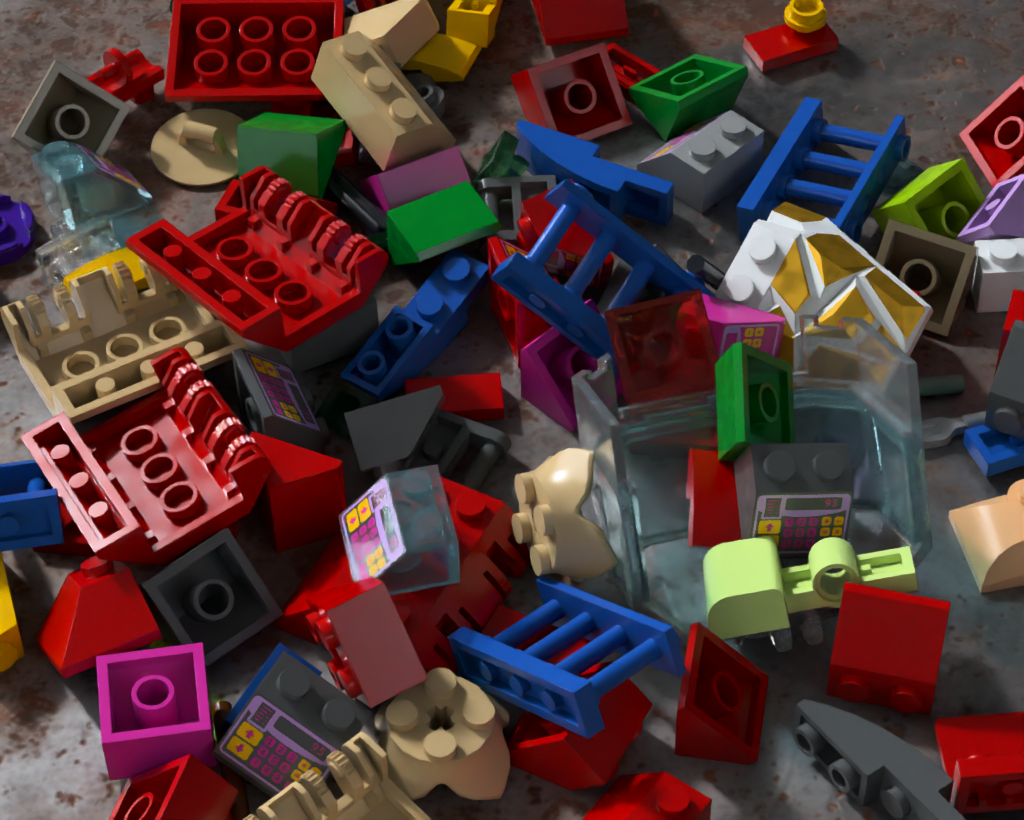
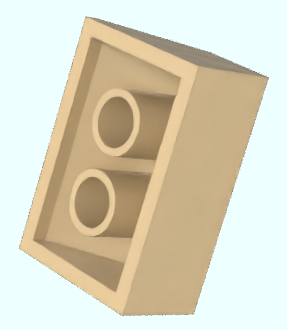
M360 31L322 42L311 79L341 118L345 120V123L383 171L393 169L455 145L456 139L383 48Z

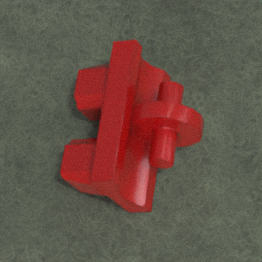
M111 48L103 54L105 67L86 78L124 103L131 100L135 104H143L154 98V85L164 80L165 76L164 69L159 65L151 64L138 49L124 55L118 49Z

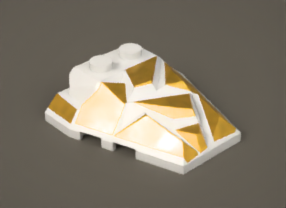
M784 202L773 209L767 221L758 219L753 223L715 293L716 298L786 318L778 358L792 364L793 387H801V382L827 384L830 390L890 394L933 313L932 307L870 256L867 251L856 244L827 217L788 202Z

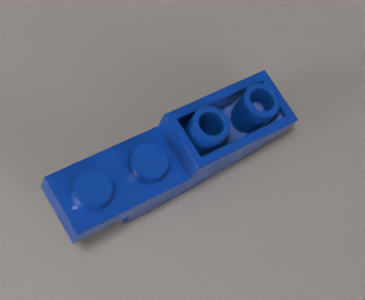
M521 119L517 122L516 157L532 176L555 175L556 186L566 178L569 180L573 179L574 183L586 187L593 194L594 200L618 219H621L624 213L666 227L673 216L674 182L600 159V145Z
M451 249L404 309L396 305L342 372L340 375L342 381L378 400H382L405 386V379H414L448 347L469 322L467 309L489 282L488 265L456 249Z

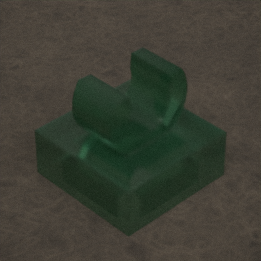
M504 131L483 155L472 184L476 186L484 178L521 176L529 167V162L522 156L514 154L520 139Z

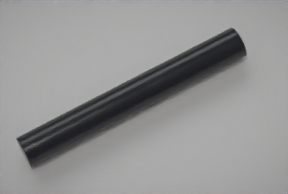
M692 255L687 260L686 266L688 271L717 291L726 274L700 255Z

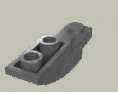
M803 699L796 704L793 737L797 746L806 756L814 757L829 772L834 785L843 793H850L862 807L880 797L886 810L896 819L966 820L950 804L954 780L912 745L868 720L833 706Z

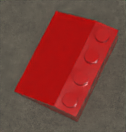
M173 0L164 95L165 102L328 101L312 81L311 76L322 42L344 35V18H346L344 0Z

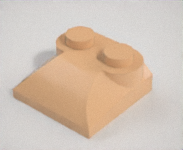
M1021 479L1010 486L1007 495L949 511L948 518L980 593L1024 586V479Z

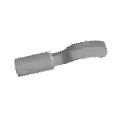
M986 411L952 419L936 417L925 420H910L906 422L905 426L915 449L936 448L948 445L953 436L963 434L965 430L983 425L985 423Z

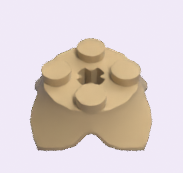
M584 448L565 449L554 456H548L535 470L516 474L515 491L519 500L520 513L512 515V531L517 543L527 544L532 568L537 576L557 573L567 576L576 582H581L583 578L588 579L602 576L618 563V559L604 532L595 522L584 518L581 510V505L591 494L594 481L595 453L592 450Z
M435 668L426 674L427 680L391 697L379 707L374 717L375 728L380 730L378 745L388 754V778L411 800L425 797L438 784H445L458 796L472 800L501 799L510 772L509 749L502 730L509 725L510 714L505 704L499 698L482 690L470 681L455 676L447 668Z

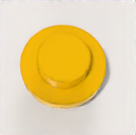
M791 0L785 8L784 20L786 24L798 32L810 33L822 28L826 23L827 12L821 0Z

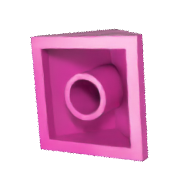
M457 145L360 180V187L366 196L386 214V211L465 181H469L471 184Z
M592 299L584 302L596 313L601 314ZM553 326L520 350L521 397L569 431L576 430L630 387Z

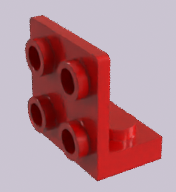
M1024 712L936 719L934 732L943 770L954 780L950 799L951 805L960 814L1024 809Z

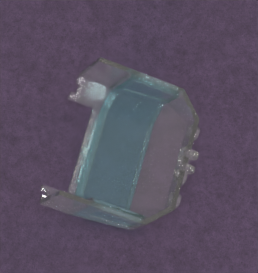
M799 314L805 370L793 372L795 443L849 442L855 492L847 542L853 547L855 555L910 546L916 570L933 548L917 363L863 318L843 317L839 320V326L819 325L818 315ZM606 353L597 359L598 370L593 373L591 370H581L572 376L571 380L580 446L595 453L594 481L591 497L597 524L606 535L618 559V563L607 574L632 611L673 626L681 643L687 647L690 626L692 624L700 622L709 629L703 574V560L709 549L687 548L690 500H686L688 456L690 449L718 451L716 388L618 408L612 357L609 353ZM808 558L780 559L782 568L808 564L809 560ZM832 568L827 570L826 573H837L843 569ZM827 606L788 613L790 627H800L804 639L810 645L820 644L823 642L824 634L821 625L822 620L839 616L840 608ZM790 627L722 639L723 641L742 637L757 639L770 635L772 644L779 653L792 649V632Z

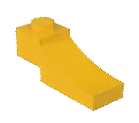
M454 0L447 10L446 35L474 44L478 47L479 51L482 50V47L487 48L495 37V27L503 0Z

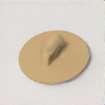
M196 109L181 113L168 120L156 132L151 144L152 161L162 175L182 185L203 187L228 181L239 174L237 126L246 121L231 112L219 109Z

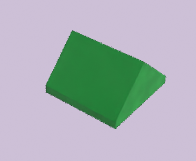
M694 54L628 87L631 98L666 142L678 136L696 122L721 114L732 108L749 73L747 66Z
M265 112L238 125L239 177L259 166H267L281 178L292 184V192L295 193L296 190L302 191L307 196L322 199L347 128L345 120Z
M469 181L386 211L388 255L391 265L421 262L502 230L498 219Z
M743 342L732 344L715 363L718 461H735L750 444L795 443L792 364Z

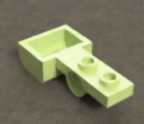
M760 536L716 545L707 552L703 560L709 630L719 638L727 639L789 628L788 613L827 606L840 608L845 582L901 593L917 591L919 589L910 546L855 555L853 547L846 540L829 537L813 545L809 552L808 564L782 568L776 540L771 536ZM832 568L843 569L837 573H826L827 570Z

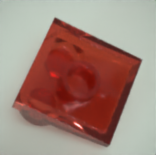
M700 289L604 311L621 381V392L626 400L628 409H652L702 397L716 390L715 363L719 360Z

